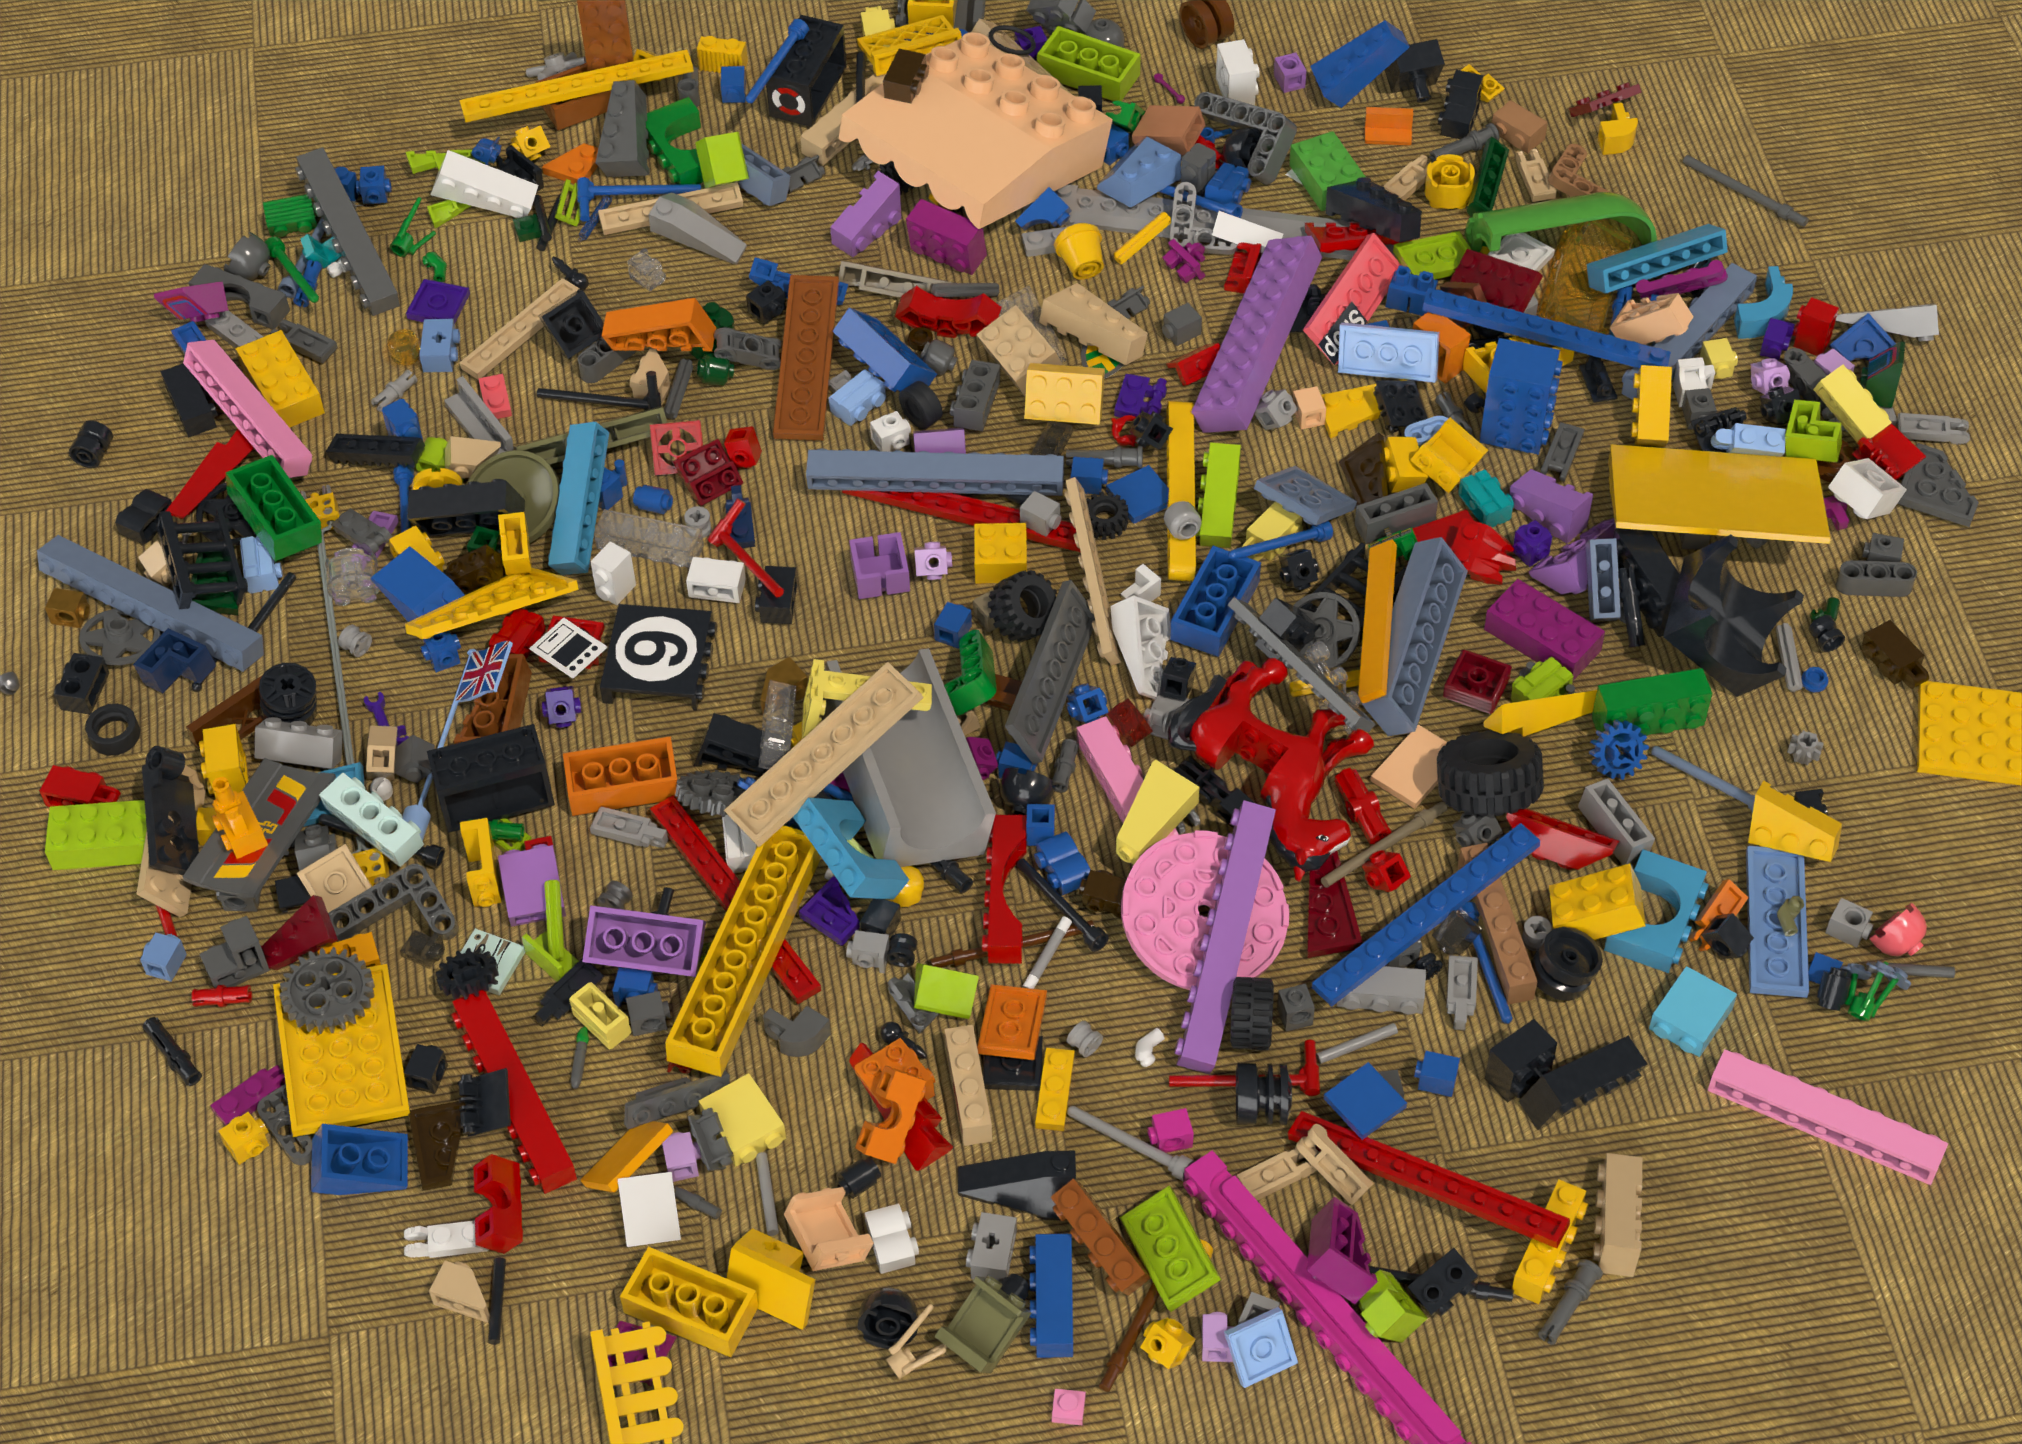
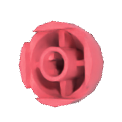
M1912 902L1905 906V911L1901 914L1898 911L1875 931V935L1869 937L1870 941L1884 954L1899 957L1908 953L1912 956L1924 946L1921 940L1926 935V921Z

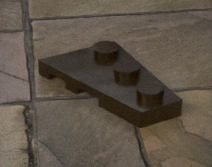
M1379 432L1339 461L1352 494L1357 501V505L1388 496L1384 436Z
M455 1101L410 1110L409 1120L422 1191L452 1185L462 1129L460 1128L461 1111H459V1107L466 1106L465 1103Z

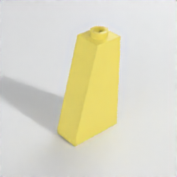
M1155 759L1116 838V854L1123 861L1134 865L1148 848L1166 838L1199 803V786Z

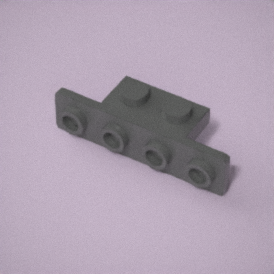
M724 1071L722 1077L711 1075L692 1082L687 1077L637 1092L636 1100L625 1104L624 1125L627 1129H631L698 1107L699 1100L728 1085L730 1075L727 1071Z

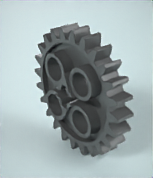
M705 770L704 773L695 771L694 774L686 773V776H680V779H677L675 797H678V801L683 802V806H690L691 810L700 809V813L710 812L711 816L717 814L725 817L727 814L724 810L746 790L737 785L740 774L730 775L728 771L723 773L715 770V772Z
M335 947L332 948L330 954H326L325 950L321 948L320 955L315 956L310 951V959L305 960L303 957H299V966L290 965L291 973L283 974L285 982L280 983L282 993L279 995L284 1012L288 1013L290 1021L296 1020L297 1027H301L306 1023L308 1032L316 1026L318 1027L319 1034H322L325 1027H329L330 1032L334 1033L335 1026L337 1025L345 1030V1022L349 1021L352 1024H356L355 1015L364 1017L363 1007H371L369 998H374L375 996L373 991L375 987L370 968L367 969L364 960L358 961L357 954L348 957L347 950L344 949L338 955Z

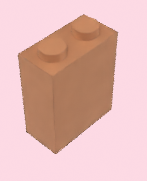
M1149 105L1135 131L1132 133V142L1137 144L1144 138L1149 137L1177 153L1185 155L1195 145L1206 125L1200 107Z

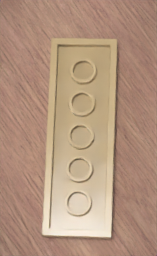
M185 765L182 775L189 776V780L193 784L197 817L198 808H203L207 778L204 779L202 774ZM146 831L137 895L178 917H182L188 913L192 884L184 881L183 875L150 867Z

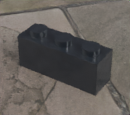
M182 363L160 371L166 390L188 438L217 428L214 420L218 416L213 402L208 404L207 401L210 400L208 392L203 386L200 387L199 381Z

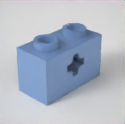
M424 319L419 355L423 372H453L454 362L458 361L456 344L460 343V330L455 328L454 319Z

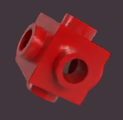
M1380 850L1370 855V860L1361 865L1365 872L1366 882L1375 890L1391 892L1411 878L1400 853Z

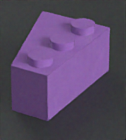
M880 171L874 175L876 180L869 189L863 188L859 194L862 197L854 206L849 205L831 226L832 244L851 257L865 250L871 242L881 237L892 225L897 224L901 219L900 185Z
M1532 469L1510 486L1509 495L1513 499L1514 508L1530 517L1532 521H1538L1554 537L1561 539L1566 544L1587 528L1593 498L1592 493H1579L1574 491V486L1567 484L1565 487L1556 483L1555 478Z

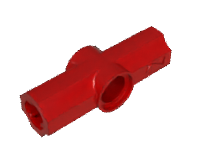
M1349 767L1341 770L1335 776L1334 782L1345 800L1347 814L1352 822L1358 823L1369 844H1375L1392 833L1380 812L1378 798L1373 791H1368L1356 769Z

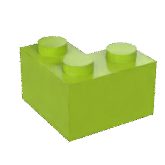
M1794 400L1785 435L1786 457L1837 462L1842 445V423L1820 421V402Z
M1379 1269L1375 1273L1378 1282L1359 1300L1358 1307L1362 1311L1361 1315L1367 1321L1365 1327L1374 1337L1402 1343L1428 1318L1390 1272Z

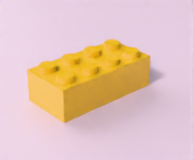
M282 330L235 348L241 369L248 380L289 428L325 413L320 393Z
M649 1246L620 1295L625 1314L644 1322L650 1321V1324L662 1327L668 1332L728 1357H732L759 1307L756 1290Z

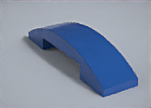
M755 257L749 278L759 286L769 280L775 286L782 288L788 299L789 281L792 274L778 271L777 263ZM839 282L837 305H843L848 287L846 283Z

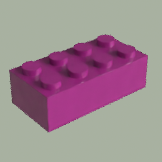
M1517 579L1487 610L1484 627L1485 631L1536 662H1545L1548 658L1553 657L1562 667L1564 666L1573 674V681L1601 652L1605 631L1520 579Z

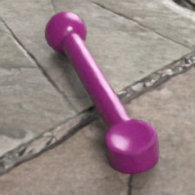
M1157 73L1154 75V81L1161 83L1176 98L1177 103L1183 104L1185 102V97L1179 95L1163 80L1162 74Z

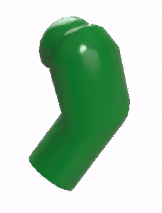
M428 252L422 258L423 264H427L428 268L434 267V281L444 282L446 279L447 263L436 252Z

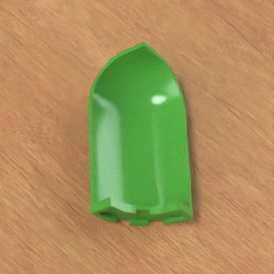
M1597 192L1474 213L1473 217L1467 221L1464 234L1471 250H1481L1482 243L1485 241L1488 249L1492 252L1500 250L1502 236L1609 218L1629 227L1638 236L1642 246L1657 241L1655 227L1647 213L1633 200L1611 192Z

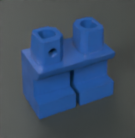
M1400 265L1395 270L1390 282L1385 307L1407 312L1409 307V313L1423 316L1427 313L1422 311L1427 289H1436L1438 280H1434L1433 273L1426 271L1420 272L1419 276L1410 274L1411 270L1409 267Z

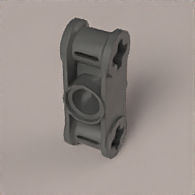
M726 327L715 330L714 337L717 340V348L714 351V355L716 358L761 367L765 370L780 368L779 349L781 348V341L779 339L736 331Z
M1798 348L1788 349L1784 354L1785 365H1787L1790 372V380L1788 382L1793 388L1798 389L1799 395L1806 401L1820 402V413H1822L1823 409L1827 406L1813 389L1827 375L1803 350Z

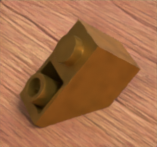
M790 656L767 670L760 699L762 715L765 718L779 713L787 705L801 700L805 696L808 677Z

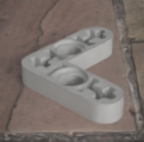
M1189 182L1178 184L1174 194L1170 241L1174 238L1178 242L1179 228L1184 229V239L1179 244L1186 251L1185 245L1187 243L1193 245L1198 242L1201 236L1206 235L1212 241L1209 245L1204 246V253L1231 255L1237 252L1238 244L1231 243V247H1227L1225 243L1227 240L1219 238L1218 246H1215L1216 236L1212 235L1213 229L1193 227L1196 188ZM1184 190H1188L1190 194L1187 196V205L1183 204L1182 194ZM1185 211L1189 213L1190 218L1182 222L1177 219V214Z

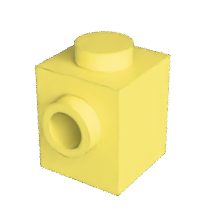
M1728 339L1703 341L1699 358L1703 357L1705 365L1714 366V379L1732 377L1734 367L1738 363L1736 352L1732 351Z

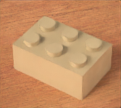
M1017 305L976 334L985 350L997 364H1000V368L1024 396H1026L1027 369L1030 363L1063 365L1055 350Z

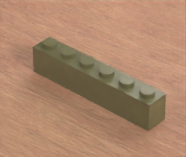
M656 407L598 424L610 432L608 449L651 437L650 425L667 423L663 407ZM569 431L516 445L514 448L515 450L534 453L543 458L548 464L564 461Z

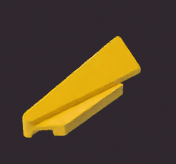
M1597 690L1503 704L1484 721V727L1500 734L1511 732L1519 733L1525 737L1592 713Z

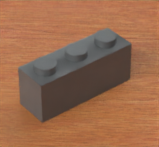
M1427 483L1357 505L1355 527L1365 544L1385 537L1384 529L1389 527L1392 534L1400 530L1403 531L1411 527L1415 528L1435 521L1438 500Z

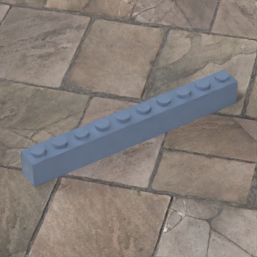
M817 449L808 450L806 479L808 489L1014 495H1031L1033 491H1036L1042 495L1063 496L1064 456L1054 454L1030 455L1026 453L1006 455L1004 453L980 454L977 452L965 454L953 452L929 453L927 451L903 452L900 450L884 452L877 450Z
M57 535L37 550L39 570L44 574L50 575L64 584L70 585L162 632L169 628L205 645L211 656L225 662L229 666L244 672L264 655L263 637L261 634L192 600L190 608L179 609L174 591L60 535Z

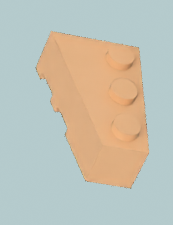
M1679 293L1657 296L1656 301H1650L1647 297L1641 300L1642 303L1628 300L1610 326V329L1617 338L1646 345L1653 341L1656 343L1661 342L1666 337L1674 334L1675 336L1683 334L1687 331L1688 325L1694 316Z

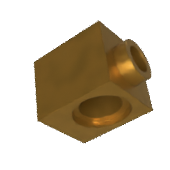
M54 588L45 606V610L51 624L81 628L84 620L89 617L90 604L87 602L84 592Z

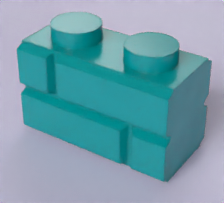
M1484 469L1473 476L1469 475L1461 479L1458 495L1480 523L1493 528L1497 524L1500 525L1511 519L1514 508L1513 499L1509 494H1504L1496 477H1491L1487 470Z

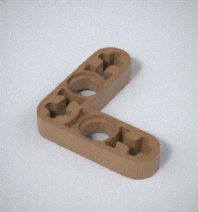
M1578 144L1568 145L1548 177V182L1551 186L1571 197L1597 192H1609L1576 174L1587 156V151Z

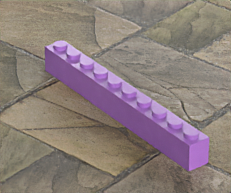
M1243 800L1240 808H1235L1230 821V824L1234 825L1233 834L1228 833L1224 849L1229 851L1227 859L1222 858L1218 874L1222 875L1221 884L1216 883L1212 895V899L1216 900L1215 908H1210L1206 920V925H1209L1210 929L1208 935H1203L1200 950L1204 951L1202 960H1197L1193 976L1198 977L1196 986L1191 985L1187 1002L1191 1003L1190 1012L1185 1011L1181 1023V1028L1185 1029L1183 1038H1178L1174 1054L1179 1055L1178 1066L1209 1075L1215 1067L1232 997L1233 982L1237 976L1276 809Z

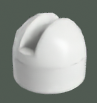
M377 777L371 782L370 791L378 794L383 801L392 796L393 788L388 779Z

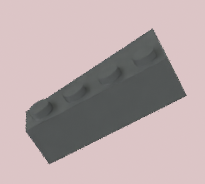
M635 80L613 81L595 162L607 177L650 175L649 167L647 166L649 150L646 145V139H648V131L646 129V94Z

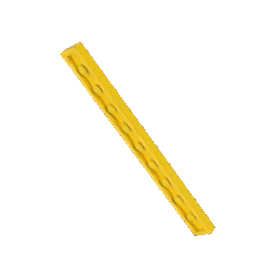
M686 49L459 101L466 123L612 90L613 81L635 80L637 84L694 72L688 50Z

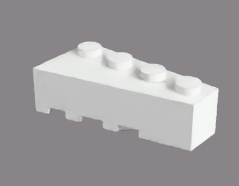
M448 150L438 171L431 195L521 218L528 216L539 185Z

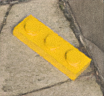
M1046 1048L1035 1121L1036 1129L1064 1131L1075 1050Z

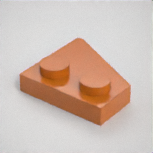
M583 143L543 165V174L563 181L568 179L572 184L577 183V180L581 177L589 179L598 167L595 162L599 148Z

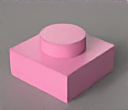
M1055 1389L1052 1422L1083 1425L1086 1392Z

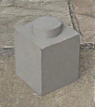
M1033 491L1020 506V523H1026V527L1045 537L1052 529H1056L1061 522L1060 503L1036 491Z

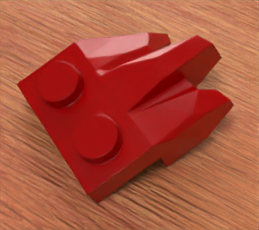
M1467 518L1462 519L1451 550L1467 569L1470 579L1486 584L1503 585V576L1499 571H1516L1515 559L1507 555V553L1514 551V547L1505 537L1489 525Z

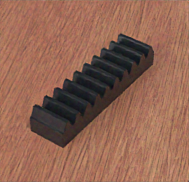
M336 433L326 453L335 464H338L339 461L347 464L349 461L352 465H355L356 462L364 465L366 462L369 466H372L373 463L381 466L383 463L386 467H389L390 464L398 467L400 463L404 468L408 464L415 468L425 450V444L419 437Z

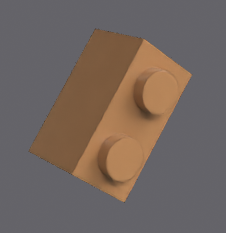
M1512 100L1496 111L1492 118V123L1496 126L1499 137L1527 154L1545 140L1548 122Z

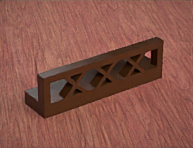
M262 676L186 726L191 742L199 750V741H203V729L242 724L241 729L238 731L241 740L255 731V727L263 721L262 716L249 718V715L254 710H260L259 683Z

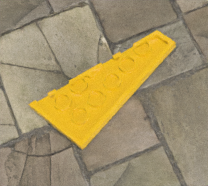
M532 568V572L507 575L405 623L406 632L419 639H428L448 630L496 615L508 614L512 610L579 590L577 580Z

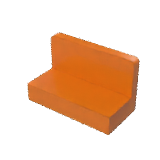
M1366 107L1365 144L1410 146L1412 144L1413 109Z

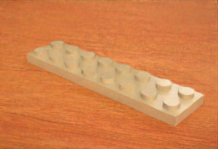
M887 662L724 811L760 847L799 811L808 797L814 798L924 697Z

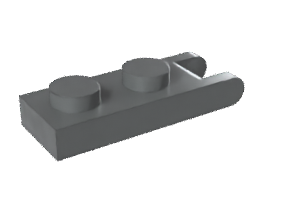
M1560 422L1540 473L1546 475L1548 469L1560 472V481L1565 482L1584 436L1585 429Z

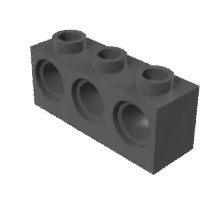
M971 360L969 368L964 369L962 385H958L956 401H952L950 416H954V427L978 431L984 430L1000 385V364Z

